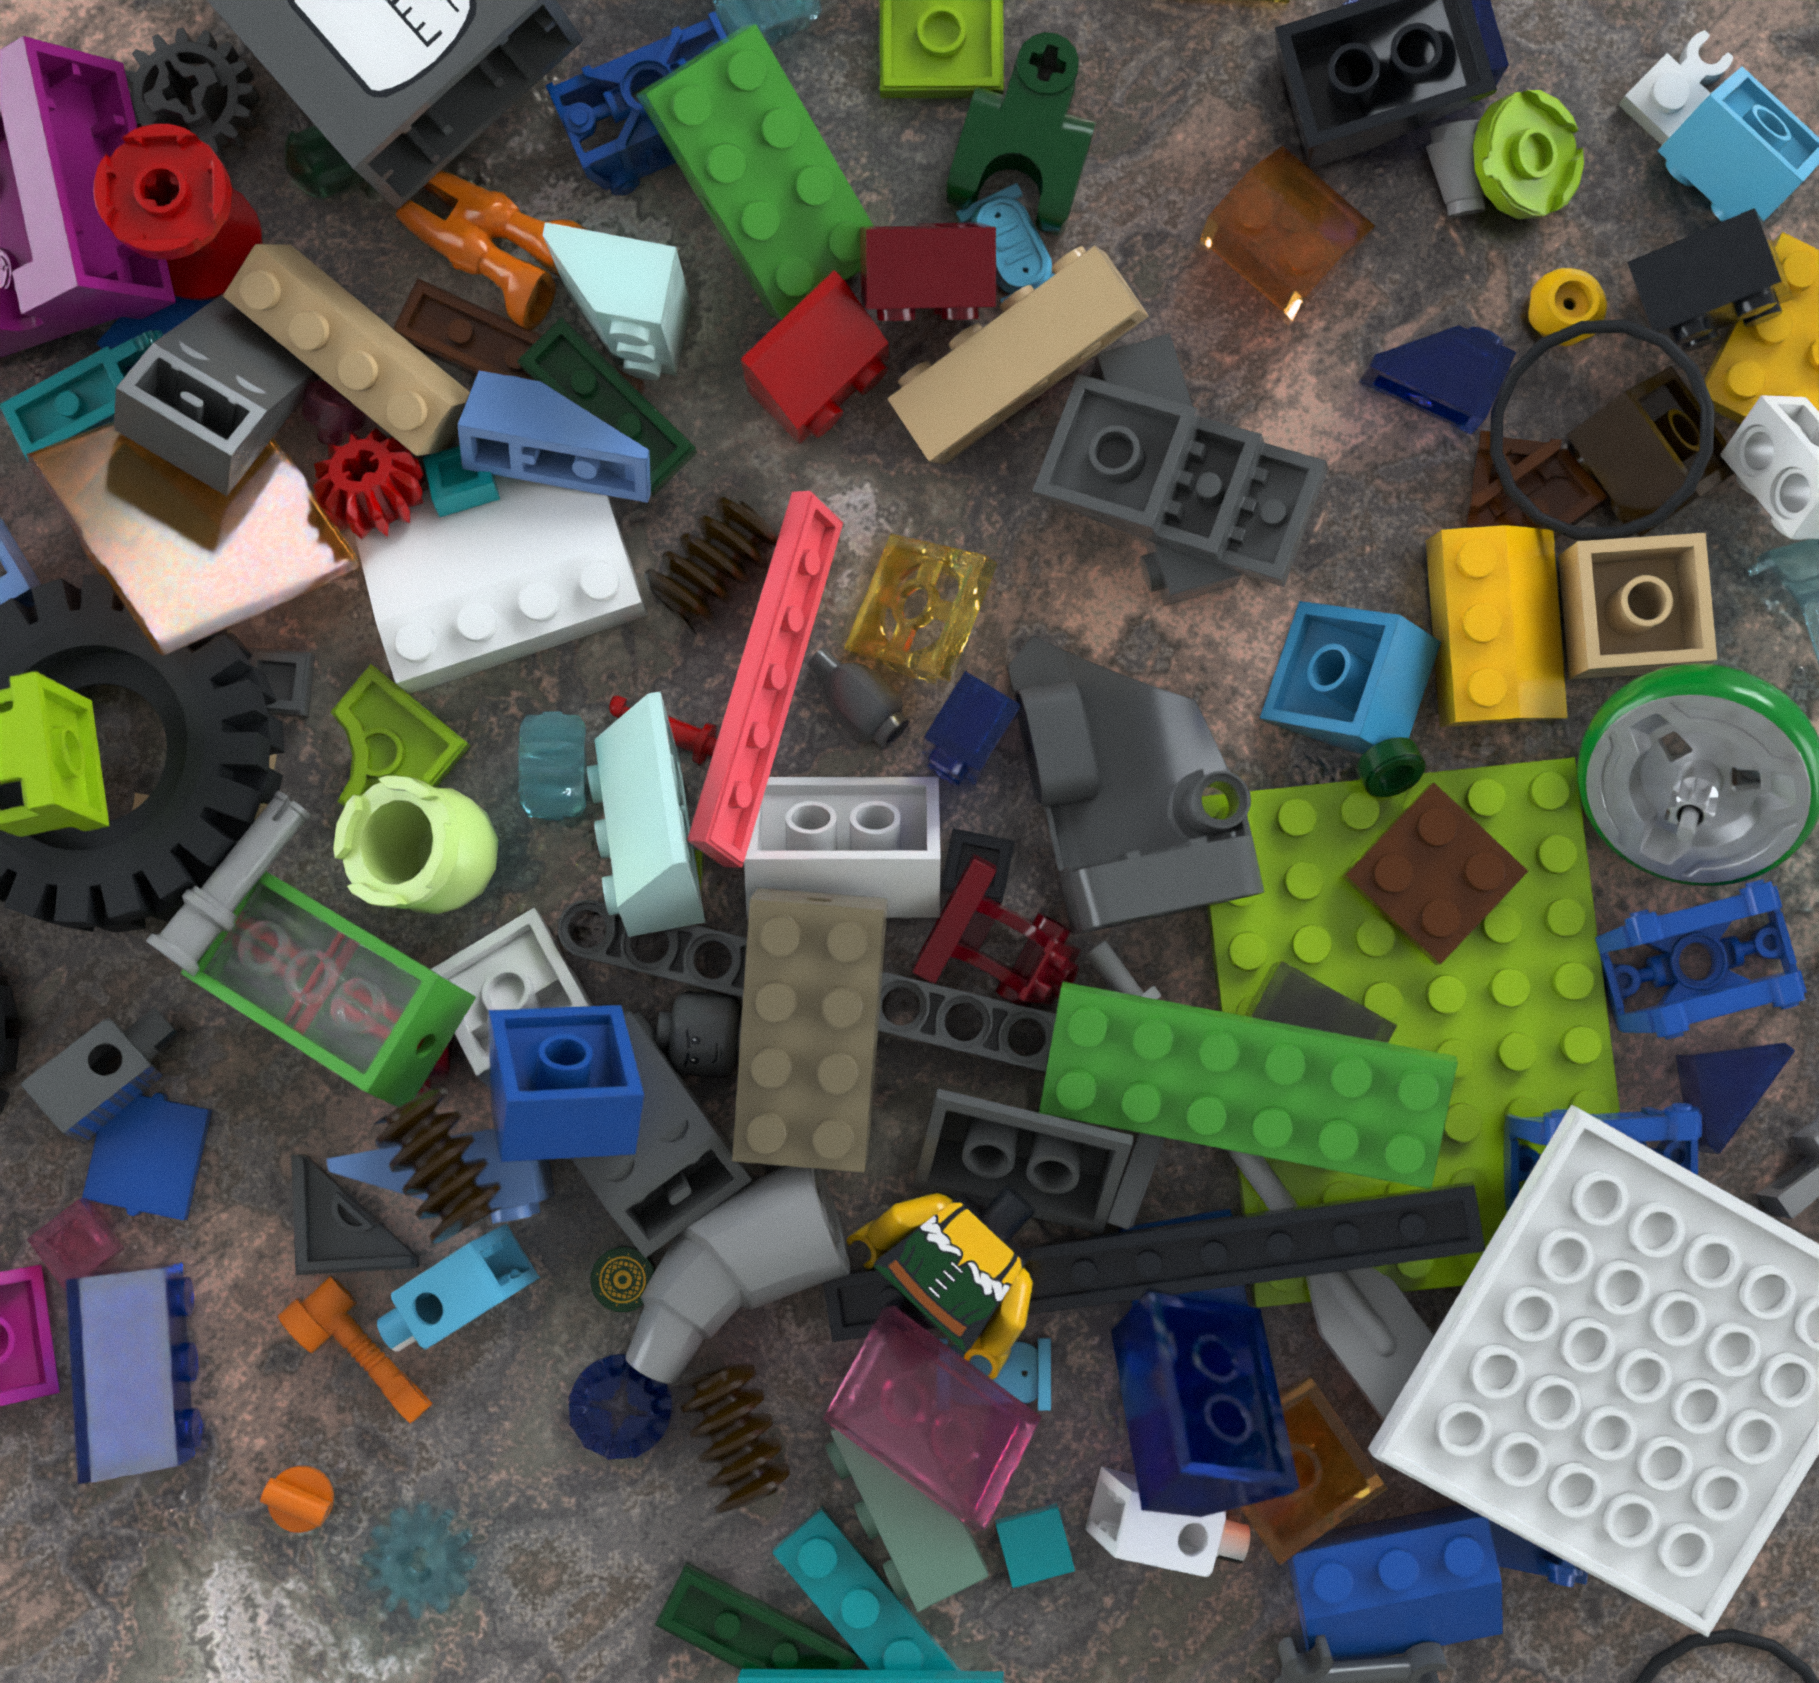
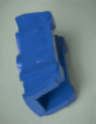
M715 11L709 13L706 20L683 30H680L679 26L670 29L671 35L598 67L591 68L590 65L581 68L582 74L556 85H553L552 82L545 85L582 169L589 180L605 190L610 189L611 193L615 196H624L632 193L639 186L640 178L677 163L645 109L634 100L632 93L657 82L727 37ZM612 116L615 124L627 119L618 139L584 153L580 143L594 134L598 121Z
M1764 879L1745 883L1746 887L1739 889L1740 895L1657 916L1656 911L1650 913L1648 909L1630 913V918L1624 919V926L1595 937L1601 958L1604 988L1617 1030L1623 1033L1656 1032L1657 1038L1665 1037V1040L1684 1036L1683 1032L1689 1030V1024L1772 1003V1007L1780 1006L1781 1010L1799 1006V1001L1806 1000L1804 993H1807L1801 970L1797 969L1796 966L1797 961L1783 912L1780 910L1783 907L1777 886H1773L1772 881L1764 882ZM1767 912L1769 923L1755 930L1748 941L1740 942L1734 935L1721 938L1732 921ZM1691 943L1704 947L1711 957L1710 970L1700 980L1688 978L1682 972L1679 964L1681 951ZM1642 944L1662 953L1648 957L1646 960L1647 967L1637 970L1630 965L1612 964L1611 958L1608 955V952ZM1754 954L1762 959H1780L1784 972L1749 980L1729 969L1743 966L1745 962L1744 956ZM1651 981L1655 988L1670 985L1657 1005L1627 1013L1624 1012L1622 1000L1636 993L1641 983Z
M1674 1103L1672 1106L1665 1107L1664 1110L1641 1107L1640 1112L1590 1114L1647 1146L1645 1141L1661 1140L1657 1148L1650 1149L1698 1175V1139L1702 1137V1113L1698 1107L1687 1103ZM1555 1109L1551 1112H1544L1543 1117L1505 1115L1504 1191L1505 1209L1507 1212L1518 1196L1519 1182L1528 1179L1542 1155L1538 1154L1528 1145L1519 1144L1517 1137L1538 1145L1547 1146L1568 1110Z

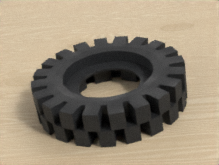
M83 575V584L80 589L62 578L32 587L34 606L28 608L12 598L0 605V690L11 688L9 677L35 671L74 692L96 685H116L128 688L145 698L159 715L166 735L167 753L161 778L153 792L132 812L109 821V827L86 832L74 827H66L23 837L0 830V901L5 902V908L62 927L93 932L94 927L114 933L145 929V918L150 916L168 922L184 905L185 902L182 895L187 889L191 890L194 885L201 889L255 822L254 818L260 803L269 804L274 798L276 791H280L283 774L269 767L270 755L285 753L282 721L268 714L266 706L277 701L266 674L249 663L248 660L253 654L234 633L218 624L217 620L184 598L181 600L163 587L139 579H135L133 586H130L115 575ZM21 780L0 785V811L24 806Z

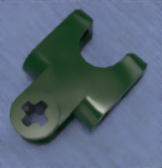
M1043 32L1033 35L1024 42L1017 54L1006 95L979 87L975 88L947 179L946 198L948 204L968 209L971 204L977 202L982 186L994 173L1003 170H1019L1034 181L1040 194L1038 214L1035 220L1037 228L1040 231L1060 236L1065 231L1096 126L1094 121L1068 114L1075 90L1079 58L1075 47L1067 38L1057 33ZM1043 66H1050L1055 69L1049 81H1042L1037 78Z

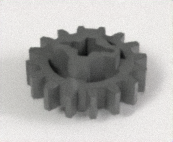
M177 28L175 43L168 45L159 34L152 36L156 51L148 55L141 50L135 49L132 54L140 67L137 72L125 71L128 87L132 90L130 96L137 128L151 124H171L184 127L196 134L202 142L209 145L222 163L225 162L222 146L229 142L233 146L242 149L245 143L238 134V129L240 126L256 127L257 120L251 111L246 108V106L260 102L259 94L253 85L248 84L254 78L252 71L245 61L237 62L240 56L228 41L217 48V42L209 31L203 30L196 43L192 41L184 28ZM190 63H197V64H203V65H201V66H199V67H196V66L190 65ZM184 83L191 91L194 99L192 104L196 110L195 115L191 113L184 99L186 94L182 88Z

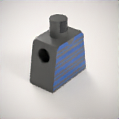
M155 1006L126 1030L108 1017L30 1075L20 1085L62 1134L85 1145L138 1095L145 1093L162 1077L163 1074L153 1064L151 1059L180 1035ZM122 1055L120 1068L115 1073L106 1076L107 1063L113 1057Z

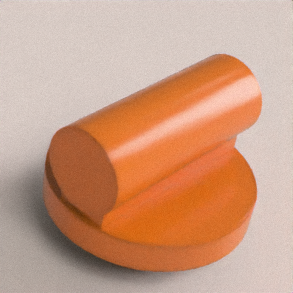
M298 1465L286 1469L275 1479L271 1477L262 1492L260 1503L268 1506L272 1519L281 1528L290 1532L303 1533L317 1527H322L332 1511L334 1491L331 1482L323 1472L311 1466Z

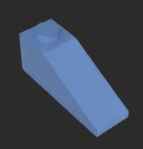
M478 371L457 424L463 469L476 472H491V474L648 503L651 495L650 453L647 448L540 381Z

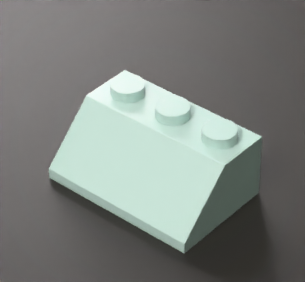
M545 222L543 237L566 292L615 364L623 366L622 371L640 379L658 380L661 373L677 376L691 301L676 247Z
M661 692L649 693L594 739L598 764L587 766L594 804L603 802L605 819L594 821L597 845L602 859L611 858L613 875L602 877L605 903L609 916L620 914L628 937L705 923L694 846L687 841L691 827L680 757Z

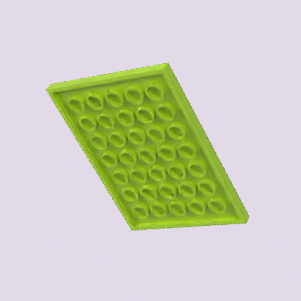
M1575 757L1424 773L1413 787L1391 797H1377L1369 794L1361 780L1249 791L1251 806L1247 817L1264 893L1207 906L1219 1011L1456 1056L1458 1064L1432 1187L1466 1182L1474 1183L1486 1250L1507 1214L1504 1191L1505 1115L1543 1117L1544 1112H1551L1555 1109L1568 1110L1571 1104L1588 1114L1620 1113L1602 964L1595 940L1598 933L1581 800L1577 784ZM1433 782L1528 870L1525 876L1440 965L1432 963L1342 877L1423 790ZM1224 794L1202 796V806L1210 817L1215 819L1226 818L1229 811V803ZM1517 1137L1519 1144L1528 1145L1538 1154H1542L1547 1147L1546 1145H1538ZM1264 1157L1298 1206L1424 1189L1422 1187ZM1237 1166L1242 1214L1269 1211L1266 1204ZM1526 1180L1519 1182V1192L1525 1184ZM1484 1252L1372 1268L1391 1278L1401 1292L1464 1286ZM1306 1276L1250 1284L1252 1302L1256 1308L1311 1302Z

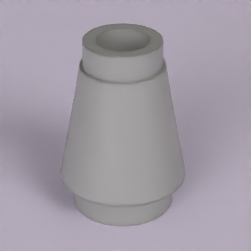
M1480 120L1457 121L1430 129L1432 144L1427 145L1426 150L1444 204L1447 206L1448 217L1472 215L1486 210L1484 201L1486 195L1476 175L1473 156V142Z

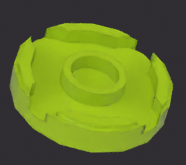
M1541 90L1511 93L1492 103L1478 122L1473 142L1476 175L1484 194L1497 209L1516 219L1539 218L1561 209L1569 203L1580 185L1584 167L1583 147L1576 149V140L1573 133L1579 130L1574 117L1559 99Z

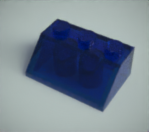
M183 1262L104 1269L66 1279L78 1484L93 1483L177 1467L195 1457L194 1448L199 1447L202 1441V1418L197 1407L192 1408L190 1382H194L197 1378L198 1353L194 1342H188L186 1316H191L193 1312L194 1289L190 1277H183Z
M1148 1291L1111 1330L1142 1511L1204 1517L1293 1494L1299 1488L1261 1308Z

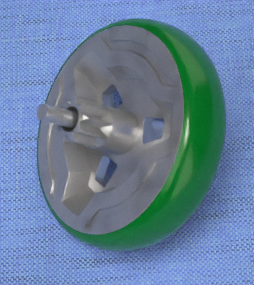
M1694 663L1664 667L1646 673L1621 687L1606 700L1592 718L1579 749L1577 784L1580 799L1592 827L1605 844L1619 857L1643 872L1660 879L1685 885L1722 886L1736 884L1761 876L1781 865L1804 844L1815 828L1819 819V737L1801 708L1783 691L1758 676L1739 669L1715 664ZM1673 731L1685 740L1683 752L1675 756L1670 755L1661 737ZM1732 768L1758 770L1761 782L1736 786L1733 784Z

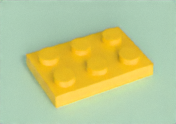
M1785 232L1776 237L1773 244L1794 299L1780 304L1783 312L1766 322L1750 327H1745L1743 320L1733 323L1704 379L1715 407L1714 411L1739 424H1742L1761 395L1806 397L1819 411V249Z

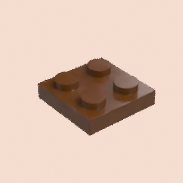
M1433 782L1423 790L1342 877L1432 963L1440 965L1525 876L1528 870Z

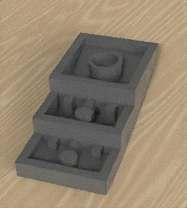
M1077 373L1032 492L1035 496L1157 545L1284 587L1326 477L1328 466L1326 460L1267 444L1264 442L1262 434L1201 417L1196 407Z

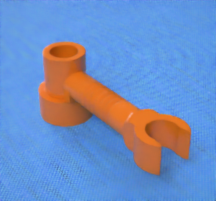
M333 1275L329 1276L307 1298L302 1300L297 1297L277 1315L279 1321L290 1335L310 1353L315 1352L325 1341L333 1336L343 1348L347 1349L348 1353H351V1357L355 1358L356 1362H359V1366L364 1367V1371L368 1372L369 1377L379 1386L382 1393L407 1422H414L433 1404L404 1372L400 1371L388 1357H385V1353L381 1352L379 1347H376V1343H373L372 1339L368 1338V1334L364 1333V1330L348 1314L357 1304V1301Z

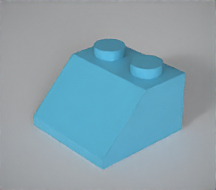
M1742 66L1717 87L1657 150L1667 160L1665 162L1666 168L1677 181L1688 187L1695 186L1712 202L1711 209L1721 222L1754 208L1764 222L1819 165V137Z

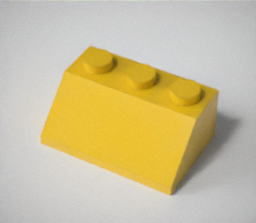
M1502 525L1444 529L1426 540L1432 633L1433 637L1441 641L1435 659L1439 727L1568 718L1553 531Z

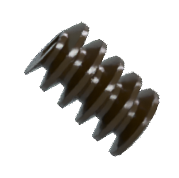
M719 497L715 501V507L722 521L720 522L707 515H701L697 519V524L704 539L702 540L689 533H684L680 537L681 546L687 557L684 558L671 551H666L662 555V561L669 575H663L653 569H648L644 573V578L653 595L695 635L697 634L689 617L694 614L711 622L715 617L707 599L712 596L729 604L733 599L726 587L725 581L730 578L746 586L750 580L742 564L748 560L764 568L768 562L760 545L765 542L774 547L776 546L779 535L743 501L739 500L740 503L738 504L725 497Z
M445 1087L431 1090L405 1103L375 1122V1124H388L376 1138L375 1143L378 1148L401 1147V1150L389 1163L390 1170L395 1173L414 1170L415 1172L402 1188L405 1196L425 1193L428 1195V1198L415 1213L418 1219L425 1220L436 1217L442 1219L429 1236L431 1242L435 1244L455 1236L502 1208H491L489 1205L502 1188L499 1181L479 1185L476 1182V1178L489 1164L486 1158L464 1161L462 1157L475 1141L473 1135L451 1138L448 1133L462 1117L460 1112L453 1111L438 1114L435 1110L448 1094Z
M752 1364L723 1366L695 1376L674 1387L694 1388L696 1393L681 1406L682 1413H703L704 1420L689 1431L691 1438L712 1439L713 1444L698 1456L699 1463H720L721 1470L706 1482L708 1488L729 1489L730 1495L715 1506L717 1513L735 1510L774 1494L778 1489L776 1487L790 1475L788 1464L768 1463L782 1450L780 1439L759 1438L773 1425V1419L771 1414L751 1413L765 1399L762 1389L742 1388L744 1384L756 1375L755 1366Z

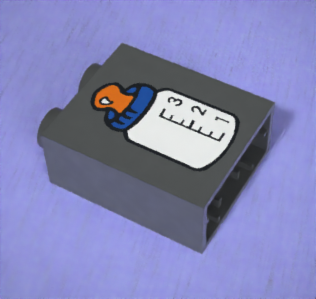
M207 0L349 165L396 210L406 203L583 41V38L556 0Z

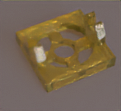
M890 533L844 649L857 657L882 663L890 669L912 679L919 677L934 685L937 679L951 682L998 563L983 554ZM919 569L916 578H912V579H910V580H908V581H905V582L897 589L898 585H899L909 574H911L913 571ZM940 573L956 578L958 581L959 591L954 603L940 599V594L935 587ZM925 588L928 600L924 610L917 617L906 619L903 609L907 598L914 591ZM887 608L892 610V615L896 622H898L890 642L886 637L885 628ZM932 620L945 622L941 636L933 644L920 650L909 652L918 629L927 626Z

